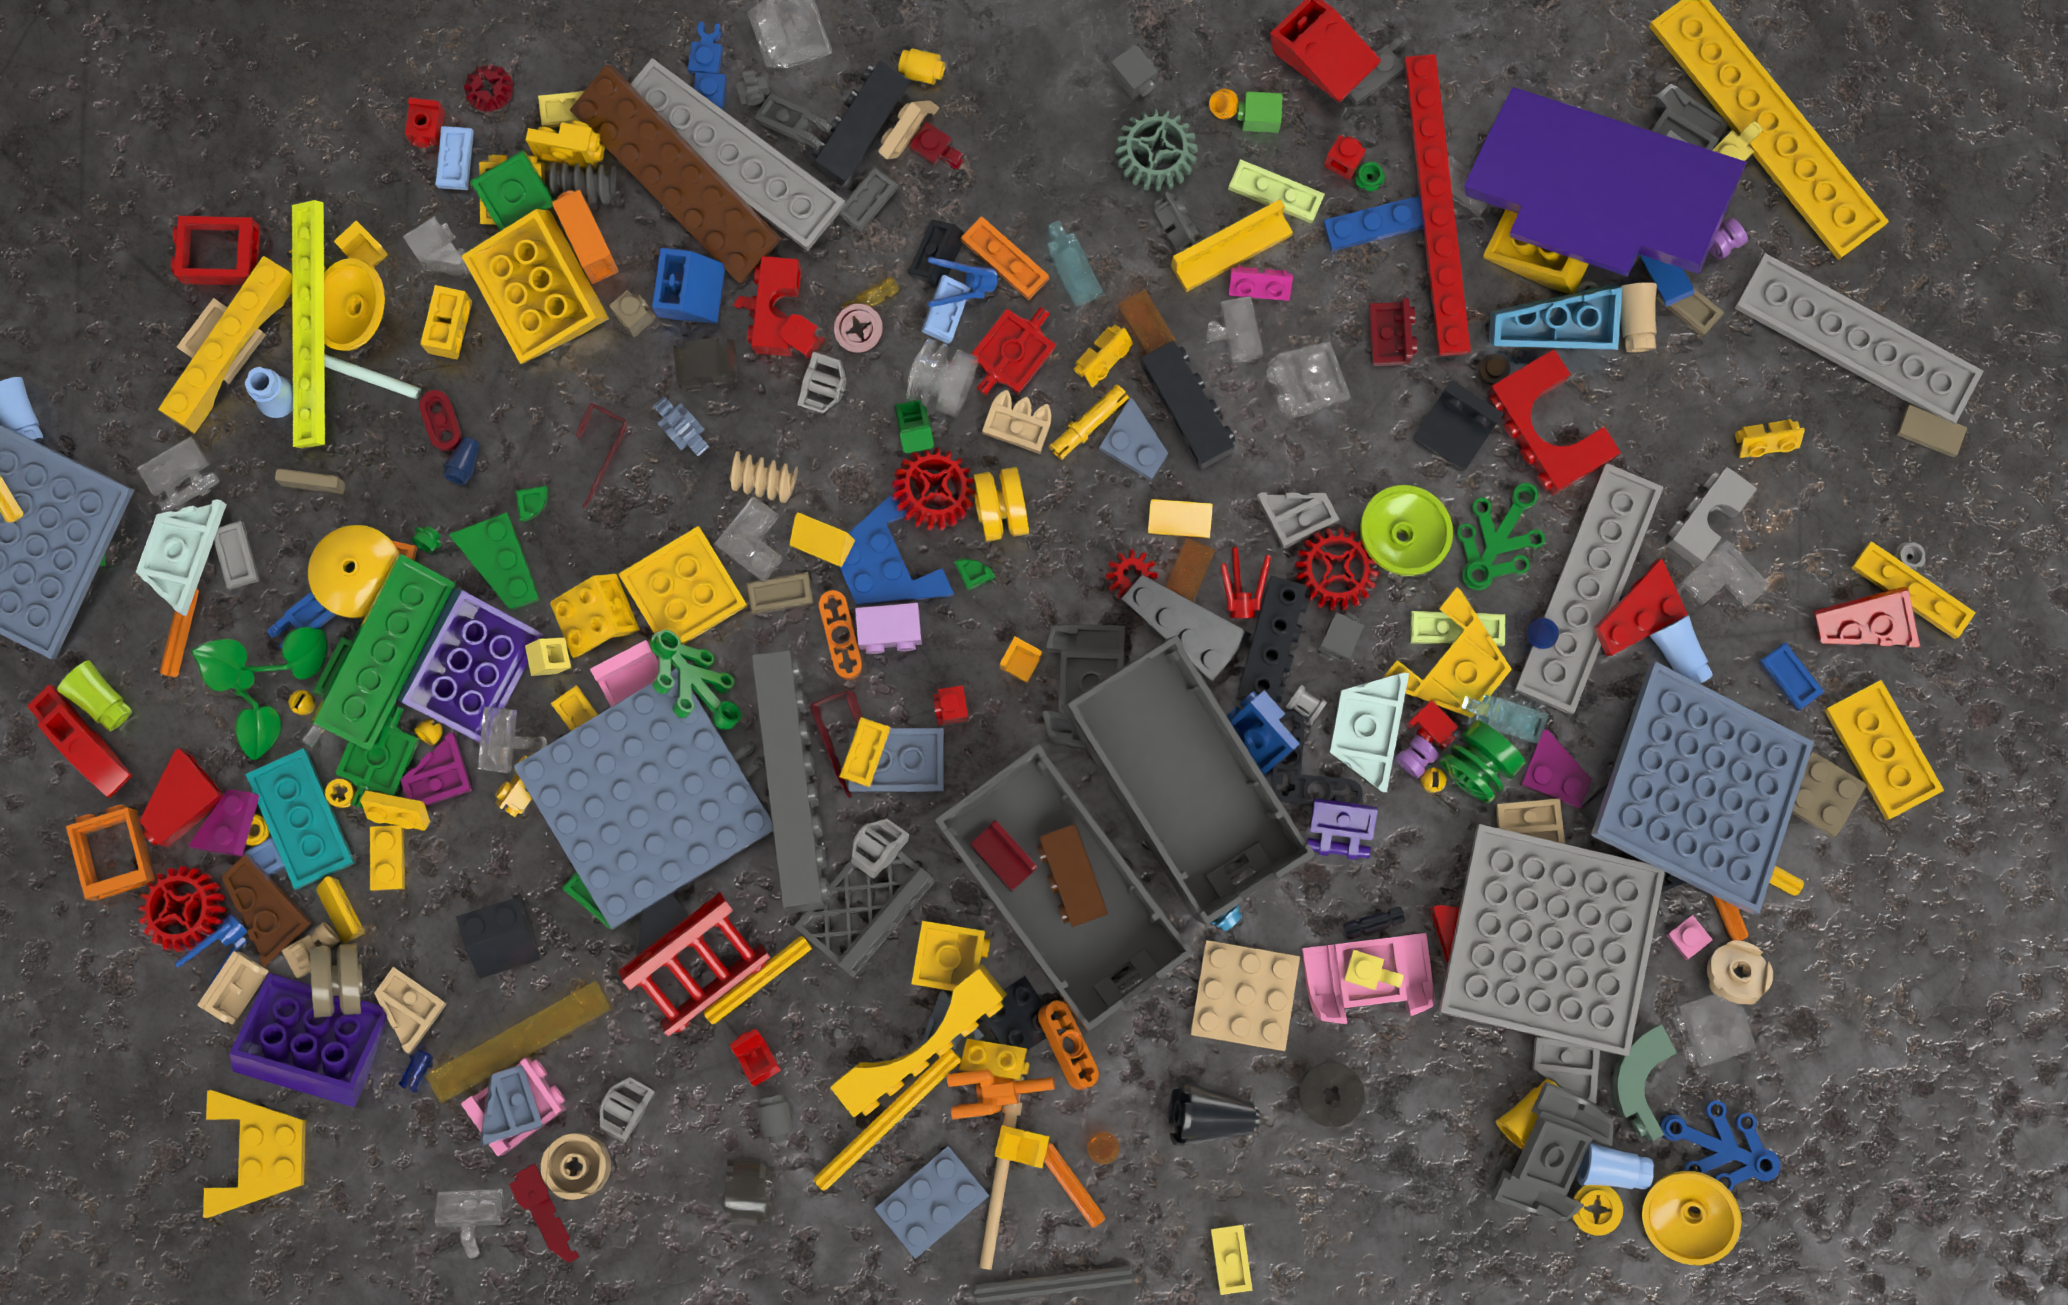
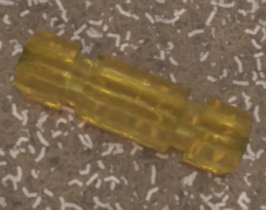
M887 277L881 281V285L875 284L858 294L854 301L850 299L843 303L842 310L848 304L858 303L874 307L884 301L885 296L891 297L898 293L899 287L892 277Z

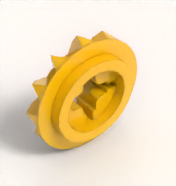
M1584 1185L1583 1188L1575 1193L1574 1198L1586 1207L1594 1205L1597 1199L1600 1206L1609 1209V1212L1604 1211V1213L1598 1214L1595 1224L1593 1213L1584 1209L1583 1206L1573 1216V1221L1582 1231L1600 1236L1612 1232L1619 1225L1623 1216V1205L1619 1195L1611 1187Z

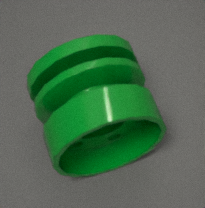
M1476 719L1461 736L1468 750L1454 744L1450 748L1452 755L1446 753L1439 761L1451 779L1461 789L1480 801L1489 804L1495 798L1493 791L1500 792L1504 788L1497 774L1510 780L1526 762L1520 752L1503 735L1483 721Z

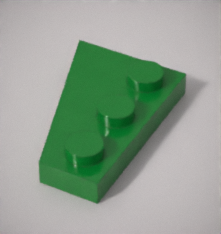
M508 513L448 534L511 611L540 600Z

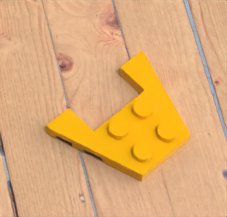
M1456 587L1439 609L1464 629L1424 679L1418 677L1399 660L1394 662L1382 678L1400 673H1409L1406 694L1429 702L1432 700L1438 706L1472 718L1512 669L1462 591Z
M207 1090L206 1120H240L238 1187L204 1188L203 1218L213 1217L304 1185L305 1119L223 1094L216 1090Z

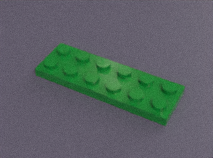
M397 554L311 723L366 751H371L456 583L402 554Z

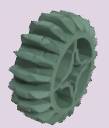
M1153 109L1151 117H1148L1147 113L1142 111L1140 113V121L1135 117H1131L1129 120L1130 126L1124 125L1121 128L1123 135L1117 137L1116 143L1120 147L1116 148L1115 155L1121 157L1118 160V167H1126L1123 173L1125 178L1134 175L1132 181L1134 186L1143 181L1145 191L1149 189L1150 184H1155V189L1159 192L1163 183H1165L1168 189H1172L1173 179L1181 184L1184 181L1183 174L1190 175L1192 172L1190 165L1196 164L1197 157L1193 154L1197 152L1198 145L1192 143L1195 141V134L1187 133L1190 127L1188 123L1179 125L1181 119L1179 115H1176L1172 120L1169 119L1170 112L1168 110H1165L1163 116H1158L1157 109ZM1157 130L1152 137L1141 136V138L1138 139V137L1145 132ZM1166 133L1176 139L1181 150L1175 149V145L1168 143L1165 137ZM1158 140H1161V150H1159L1158 154H1156L1155 160L1152 161V151L1155 149V147H1157ZM1132 150L1138 152V155L1147 160V168L1135 159ZM1176 162L1167 169L1157 170L1160 164Z

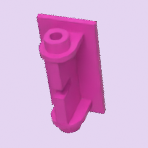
M1237 265V268H1231L1229 295L1289 301L1293 276L1292 273H1286V269H1283V271L1264 269V273H1258V268Z

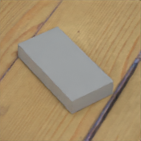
M238 521L218 527L214 543L227 589L232 590L260 581L244 522Z

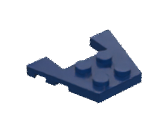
M893 493L848 533L855 539V542L842 568H839L856 606L895 603L896 601L914 599L925 600L934 597L945 598L954 595L943 568L914 581L911 579L887 526L903 518L907 513L906 510L897 511L896 507L901 501L892 500Z

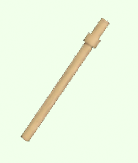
M1019 1094L1018 1104L1002 1107V1113H1005L1004 1126L1015 1128L1017 1115L1021 1116L1023 1104L1020 1102L1021 1094ZM997 1158L979 1264V1268L992 1270L1010 1160Z

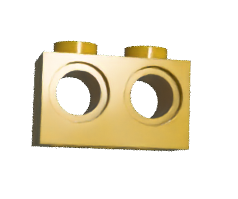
M435 285L420 343L428 354L458 360L472 305V300L465 291Z

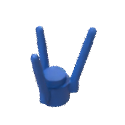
M928 258L929 263L967 272L965 278L966 285L972 289L971 292L929 301L927 303L928 307L941 306L971 298L983 299L985 292H993L996 288L997 272L994 268L968 266L948 260Z
M232 914L223 918L221 925H215L213 928L216 931L211 935L207 934V938L200 944L197 943L196 947L176 961L175 966L181 967L217 939L226 947L232 943L233 947L210 981V986L233 951L238 952L247 943L243 938L247 934V929Z

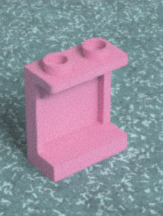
M645 640L590 670L612 707L653 682L658 675V659L652 652L648 641Z
M525 1057L517 1066L522 1065L525 1070L542 1124L545 1126L566 1110L562 1104L566 1100L555 1085L549 1086L544 1078L547 1072L537 1059L532 1061L531 1058ZM488 1087L461 1103L480 1132H482ZM540 1128L489 1145L497 1156H503Z

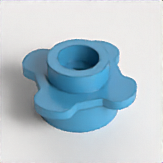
M1238 904L1212 921V925L1220 927L1223 931L1232 928L1242 917V913L1239 911L1240 905Z

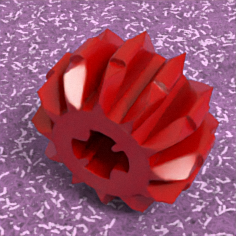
M1130 549L1128 559L1119 552L1116 556L1119 563L1109 561L1108 567L1114 572L1106 573L1105 579L1115 581L1108 587L1110 592L1120 589L1117 599L1132 583L1129 577L1123 575H1128V570H1134L1137 576L1143 575L1151 580L1158 579V572L1149 571L1155 567V561L1152 560L1144 564L1147 555L1145 552H1142L1137 559L1134 558V549Z

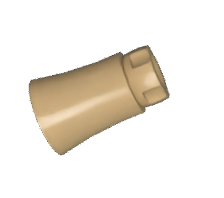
M1634 283L1622 285L1620 320L1622 338H1625L1626 352L1636 353L1656 349L1655 301L1657 284Z

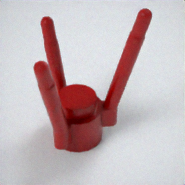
M1233 547L1232 562L1235 593L1232 592L1227 565L1222 563L1220 566L1227 598V611H1230V618H1255V610H1261V598L1271 556H1265L1255 597L1252 599L1251 592H1241L1238 548Z

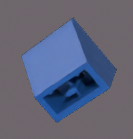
M661 248L652 304L656 317L718 324L725 275L724 264L692 251Z

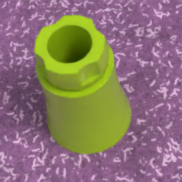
M90 660L74 668L57 688V692L74 702L110 732L120 727L132 714L131 708L123 702V698L106 682Z

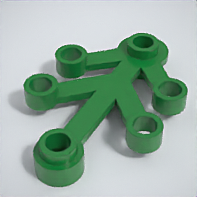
M1521 483L1513 490L1511 496L1513 504L1496 532L1490 513L1492 508L1491 502L1482 497L1476 499L1472 504L1471 510L1479 519L1486 550L1480 558L1474 541L1476 529L1473 525L1466 523L1457 529L1456 538L1459 542L1463 543L1468 562L1462 571L1463 582L1468 588L1476 591L1484 590L1492 583L1495 577L1511 573L1523 575L1528 571L1530 562L1523 555L1514 557L1510 562L1491 564L1497 554L1527 547L1538 549L1544 544L1545 535L1538 529H1533L1526 535L1507 539L1524 509L1531 508L1537 502L1538 491L1534 485ZM1519 493H1526L1529 501L1526 503L1521 502L1518 497ZM1477 503H1484L1487 511L1484 513L1479 512L1476 508ZM1461 530H1470L1471 538H1463ZM1530 535H1538L1540 543L1533 544L1530 541ZM1515 561H1522L1525 564V569L1517 570L1514 565ZM1475 570L1480 571L1483 575L1482 580H1475L1472 577V572Z
M662 630L655 633L650 639V648L658 656V675L652 682L654 690L660 694H667L674 686V679L671 676L672 663L678 670V699L672 706L673 712L680 718H687L695 708L692 701L693 688L713 712L715 726L722 730L733 728L741 719L740 709L730 701L720 702L704 683L713 684L714 689L718 693L727 694L734 686L733 677L725 672L717 673L708 670L715 660L714 655L709 650H698L682 645L679 637L670 630ZM684 658L693 660L695 666L688 664Z

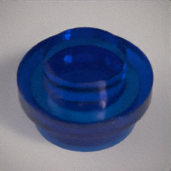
M1548 618L1534 620L1527 629L1528 641L1538 649L1552 647L1559 637L1557 625Z

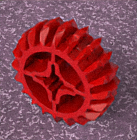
M939 447L935 448L932 455L928 449L922 450L921 456L916 452H912L909 457L910 460L903 459L901 461V468H897L894 473L897 479L891 483V487L897 490L893 493L892 500L901 501L896 507L897 511H907L904 516L905 521L914 517L916 519L915 527H919L922 522H925L928 531L932 530L934 523H936L941 531L945 529L946 523L953 527L957 523V518L963 520L966 516L965 510H970L973 505L969 499L974 498L975 490L970 488L975 483L974 479L966 477L970 472L969 467L961 469L959 466L962 463V459L958 458L955 462L950 459L952 456L951 451H948L945 456H941ZM926 469H934L941 472L938 474H932L928 472ZM910 478L916 482L915 486L920 492L917 500L912 495L910 489ZM949 479L952 480L956 488V500L951 496L952 492L947 488V481ZM941 482V484L938 487V491L936 490L935 493L930 492V494L926 496L929 487H936L937 484ZM933 504L938 506L941 510L926 508V506Z
M1340 527L1336 532V536H1333L1330 528H1326L1324 533L1325 539L1319 532H1316L1313 535L1315 543L1308 539L1305 540L1303 545L1308 551L1299 550L1297 556L1304 561H1296L1294 564V568L1303 570V572L1295 575V580H1305L1303 585H1306L1307 590L1311 591L1308 595L1310 597L1309 602L1316 596L1320 599L1317 607L1321 609L1325 601L1329 602V611L1332 612L1335 610L1337 602H1339L1342 611H1346L1348 609L1347 600L1354 607L1360 604L1358 596L1366 600L1369 597V593L1365 588L1374 589L1376 583L1369 578H1376L1379 575V571L1369 568L1377 565V563L1372 558L1368 559L1367 556L1369 554L1366 549L1363 550L1362 539L1360 538L1358 542L1353 540L1355 531H1350L1348 537H1343L1344 530ZM1332 546L1347 549L1345 553L1339 556H1334L1328 551L1326 553L1322 551V549ZM1313 556L1319 560L1318 564L1324 571V575L1318 583L1312 574L1311 564ZM1354 557L1357 558L1361 569L1359 583L1353 578L1355 575L1349 569V563ZM1343 560H1346L1340 571L1342 575L1337 573V575H1332L1327 580L1331 573V564L1333 563L1334 566L1336 563L1340 565ZM1332 583H1339L1344 587L1348 586L1351 590L1343 593H1334L1325 590V588Z
M180 866L179 870L168 868L167 876L162 873L156 874L157 884L153 882L147 883L148 888L151 890L149 894L143 893L140 895L142 899L146 900V904L137 907L139 911L145 912V916L138 921L140 924L148 925L143 932L147 936H153L151 940L153 944H162L164 950L171 951L174 948L175 952L182 953L186 948L192 950L197 946V943L200 944L207 938V934H213L216 931L213 928L215 924H222L223 920L218 918V914L227 910L225 907L219 906V903L226 897L223 894L217 893L221 887L219 883L211 882L213 877L207 873L202 874L201 869L194 867L190 870L187 866ZM192 884L197 891L193 894L187 893L184 895L178 892L176 888ZM183 903L185 904V908H182L184 909V912L182 913V915H180L179 911L182 910L180 909V907ZM180 923L188 929L184 933L173 934L168 930V927Z

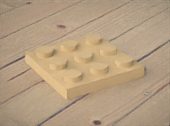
M1206 940L1190 1035L1285 1051L1300 956Z

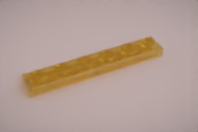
M594 981L432 1071L426 1077L440 1104H443L490 1078L492 1074L508 1068L612 1010V1007L598 981Z

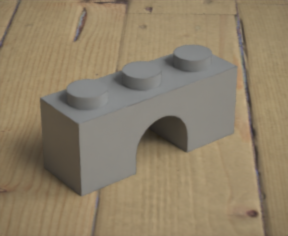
M1725 467L1720 473L1714 471L1703 485L1707 488L1703 496L1699 497L1696 495L1685 509L1689 512V515L1683 522L1679 519L1668 532V535L1672 538L1666 546L1695 567L1705 561L1721 539V536L1712 531L1708 525L1707 517L1709 511H1721L1732 519L1740 513L1757 490L1755 486L1728 467Z

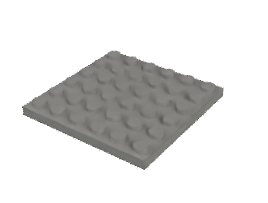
M1478 824L1476 826L1438 1013L1628 1057L1634 1035L1665 871L1651 864Z

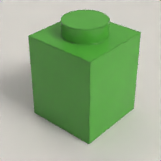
M1246 92L1244 102H1239L1237 113V120H1243L1242 131L1279 133L1282 120L1283 93Z

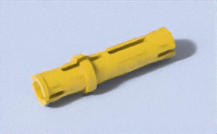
M1116 384L1076 422L1071 421L1067 425L1068 429L1049 445L1050 450L1054 449L1053 454L1058 459L1063 460L1079 443L1084 444L1088 440L1090 433L1123 403L1129 400V396L1125 394L1126 392Z

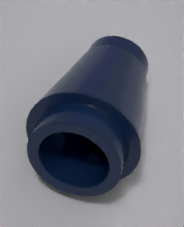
M463 437L443 465V476L455 484L466 485L467 481L472 479L480 444L474 439Z

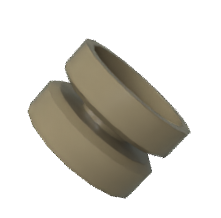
M357 943L340 945L337 949V965L333 966L331 950L328 946L310 947L314 1017H331L335 1010L334 996H339L340 1008L344 1015L361 1014L360 993H363L362 965L358 961Z

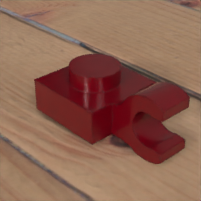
M928 122L924 124L909 145L911 151L934 166L941 159L953 169L958 170L964 162V159H962L963 154L957 149L949 147L952 143L951 137Z

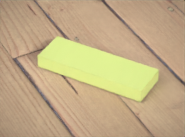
M1241 159L1228 187L1230 191L1267 206L1281 199L1285 206L1284 213L1311 224L1324 197L1322 192Z
M1411 611L1410 643L1452 645L1464 630L1443 612ZM1476 613L1497 646H1504L1505 614Z

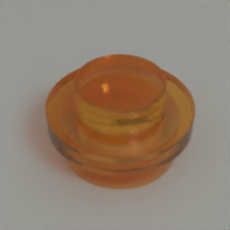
M1108 1132L1096 1133L1088 1142V1154L1098 1164H1109L1119 1154L1118 1140Z

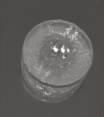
M928 338L912 364L908 377L906 399L913 402L916 401L921 390H923L921 405L926 406L933 395H937V411L957 417L973 382L979 357L958 350L952 360L949 361L947 360L948 345L942 344L935 355L937 341Z

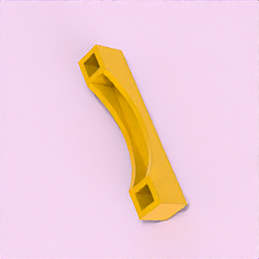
M265 256L261 258L158 408L159 411L195 434L212 410L222 381L240 350L254 332L283 306L292 293L293 275L289 271Z
M982 964L954 988L951 1004L944 1021L928 1041L912 1052L892 1060L859 1062L835 1081L830 1087L853 1118L860 1112L865 1116L880 1105L877 1100L886 1092L889 1096H892L905 1085L902 1081L904 1077L910 1073L915 1077L930 1065L926 1060L936 1053L941 1057L954 1046L951 1041L960 1033L963 1037H966L979 1026L976 1020L986 1013L990 1018L1004 1006L1001 1000L1007 995L1006 992Z

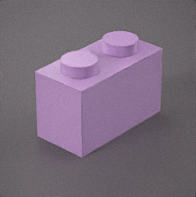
M918 603L855 608L858 646L860 650L866 649V654L885 652L884 648L897 647V651H912L916 649V645H922Z

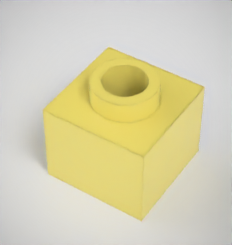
M565 638L538 639L525 645L531 676L558 674L571 668Z

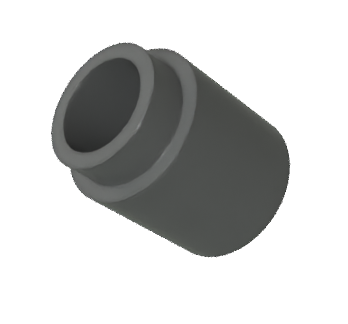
M783 1094L759 1099V1108L756 1109L762 1138L769 1137L770 1143L789 1140L788 1133L794 1132L789 1105L788 1102L784 1101Z

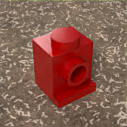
M409 97V110L405 128V136L408 141L420 148H429L430 145L440 146L441 126H443L445 110L441 103L435 100ZM419 120H424L426 123L419 125Z
M1339 134L1327 155L1324 167L1350 181L1365 157L1366 149L1362 147V144L1357 139L1350 136L1344 137Z
M963 685L938 689L939 694L933 695L938 726L969 721Z
M1432 700L1405 725L1409 730L1415 726L1418 729L1417 735L1423 737L1435 748L1439 747L1442 751L1456 738L1452 733L1458 728Z

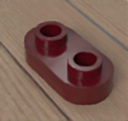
M429 391L422 396L419 402V409L429 439L437 449L445 452L452 451L462 440V431L452 402L441 391ZM435 404H442L441 411L434 413L432 408ZM445 432L452 433V437L448 441L442 440V435Z

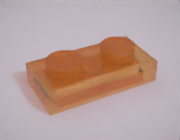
M1146 290L1119 304V310L1146 355L1173 340L1176 343L1174 336Z
M1186 538L1166 588L1193 602L1215 549Z

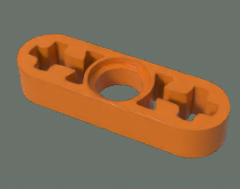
M835 590L827 591L819 600V609L834 669L840 678L853 680L861 674L863 664L848 604L842 593ZM830 598H835L836 602H842V605L838 606L837 610L839 618L841 619L846 616V621L838 620L828 625V620H834L831 610L825 609V606L829 604ZM838 627H845L850 632L848 641L843 644H838L832 640V632ZM854 646V651L848 650V654L852 662L857 661V665L853 666V672L847 673L845 669H840V665L844 664L842 652L836 655L835 650H846Z
M1058 1000L1043 1005L1038 1013L1039 1023L1069 1085L1076 1090L1092 1087L1098 1081V1068L1069 1007L1064 1002ZM1057 1012L1059 1017L1053 1021L1051 1015ZM1065 1027L1066 1031L1057 1033V1030ZM1064 1037H1069L1074 1043L1072 1054L1067 1053L1063 1048ZM1077 1057L1080 1058L1079 1061H1076L1075 1063L1072 1064V1062H1071L1072 1059L1077 1058ZM1085 1070L1086 1075L1083 1079H1080L1078 1073Z

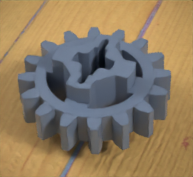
M663 396L653 405L662 417L657 424L681 451L688 446L699 456L709 447L700 436L705 429L681 402L674 407Z

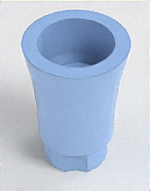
M257 367L249 371L248 378L245 381L246 389L255 400L258 409L264 415L280 418L293 411V382L279 376L276 372L267 368Z
M13 377L0 381V424L40 443L44 439L43 434L39 429L40 424L27 396L23 378Z
M1689 615L1649 635L1660 648L1673 671L1699 684L1713 676L1712 671L1706 664L1708 660L1695 635Z
M1591 1142L1577 1171V1178L1580 1185L1647 1189L1651 1186L1653 1180L1654 1164L1650 1158L1639 1157L1635 1153L1623 1152Z

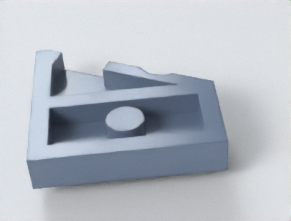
M522 1065L494 1073L490 1076L480 1138L481 1147L543 1126Z

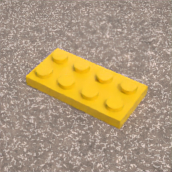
M1882 680L1824 709L1863 781L1867 784V788L1885 820L1892 819L1944 791Z

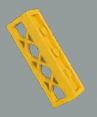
M1281 199L1174 255L1171 267L1185 292L1291 237L1293 231L1283 216L1285 206Z

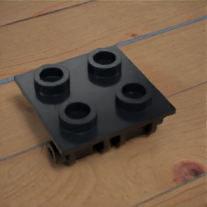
M1026 976L1004 989L1007 994L1001 1000L1004 1006L990 1018L986 1013L982 1018L999 1044L1027 1048L1028 1051L1047 1037L1038 1019L1039 1010L1044 1004Z

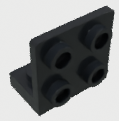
M1451 379L1415 433L1414 439L1460 470L1465 471L1504 413Z

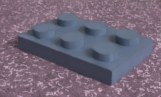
M849 728V748L857 728ZM891 728L870 788L849 781V792H944V728Z
M948 1146L874 1209L916 1259L990 1195L950 1146Z

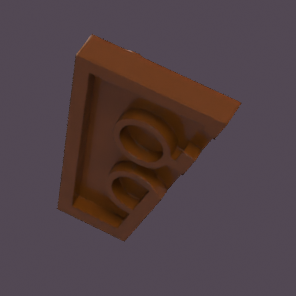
M249 854L243 855L221 876L237 911L243 917L251 941H254L261 956L259 959L263 967L268 966L282 953L283 949L287 948L313 923Z

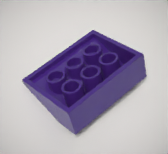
M453 588L397 701L485 744L528 664L525 645L541 639L543 633L469 593Z
M268 973L229 1053L232 1070L239 1074L355 1108L367 1082L387 1021V1015L380 1005L361 1000V1014L344 1015L340 1008L339 996H334L335 1010L331 1017L315 1018L311 985Z

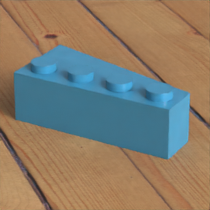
M1613 284L1490 311L1489 343L1493 346L1618 349L1623 287Z

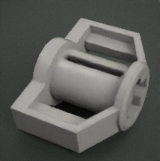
M818 352L812 353L797 405L826 413L841 400L846 386V376L840 359ZM818 363L839 369L841 378L817 371ZM815 380H816V381H819V382H822V383H825V384H828V385L835 386L836 389H835V388H832V387H829V386H826V385H822V384L816 383ZM809 391L834 398V400L828 405L809 399Z
M888 819L868 823L858 831L853 840L851 863L874 879L883 868L888 867L892 863L900 849L908 842L909 834ZM882 830L894 838L895 841L890 842L875 831ZM858 847L877 859V861L872 863L856 852V849Z
M631 1077L612 1086L599 1106L600 1130L626 1143L642 1118L655 1091ZM625 1087L643 1097V1100L638 1104L617 1092V1090ZM605 1110L628 1123L625 1130L603 1118V1111Z

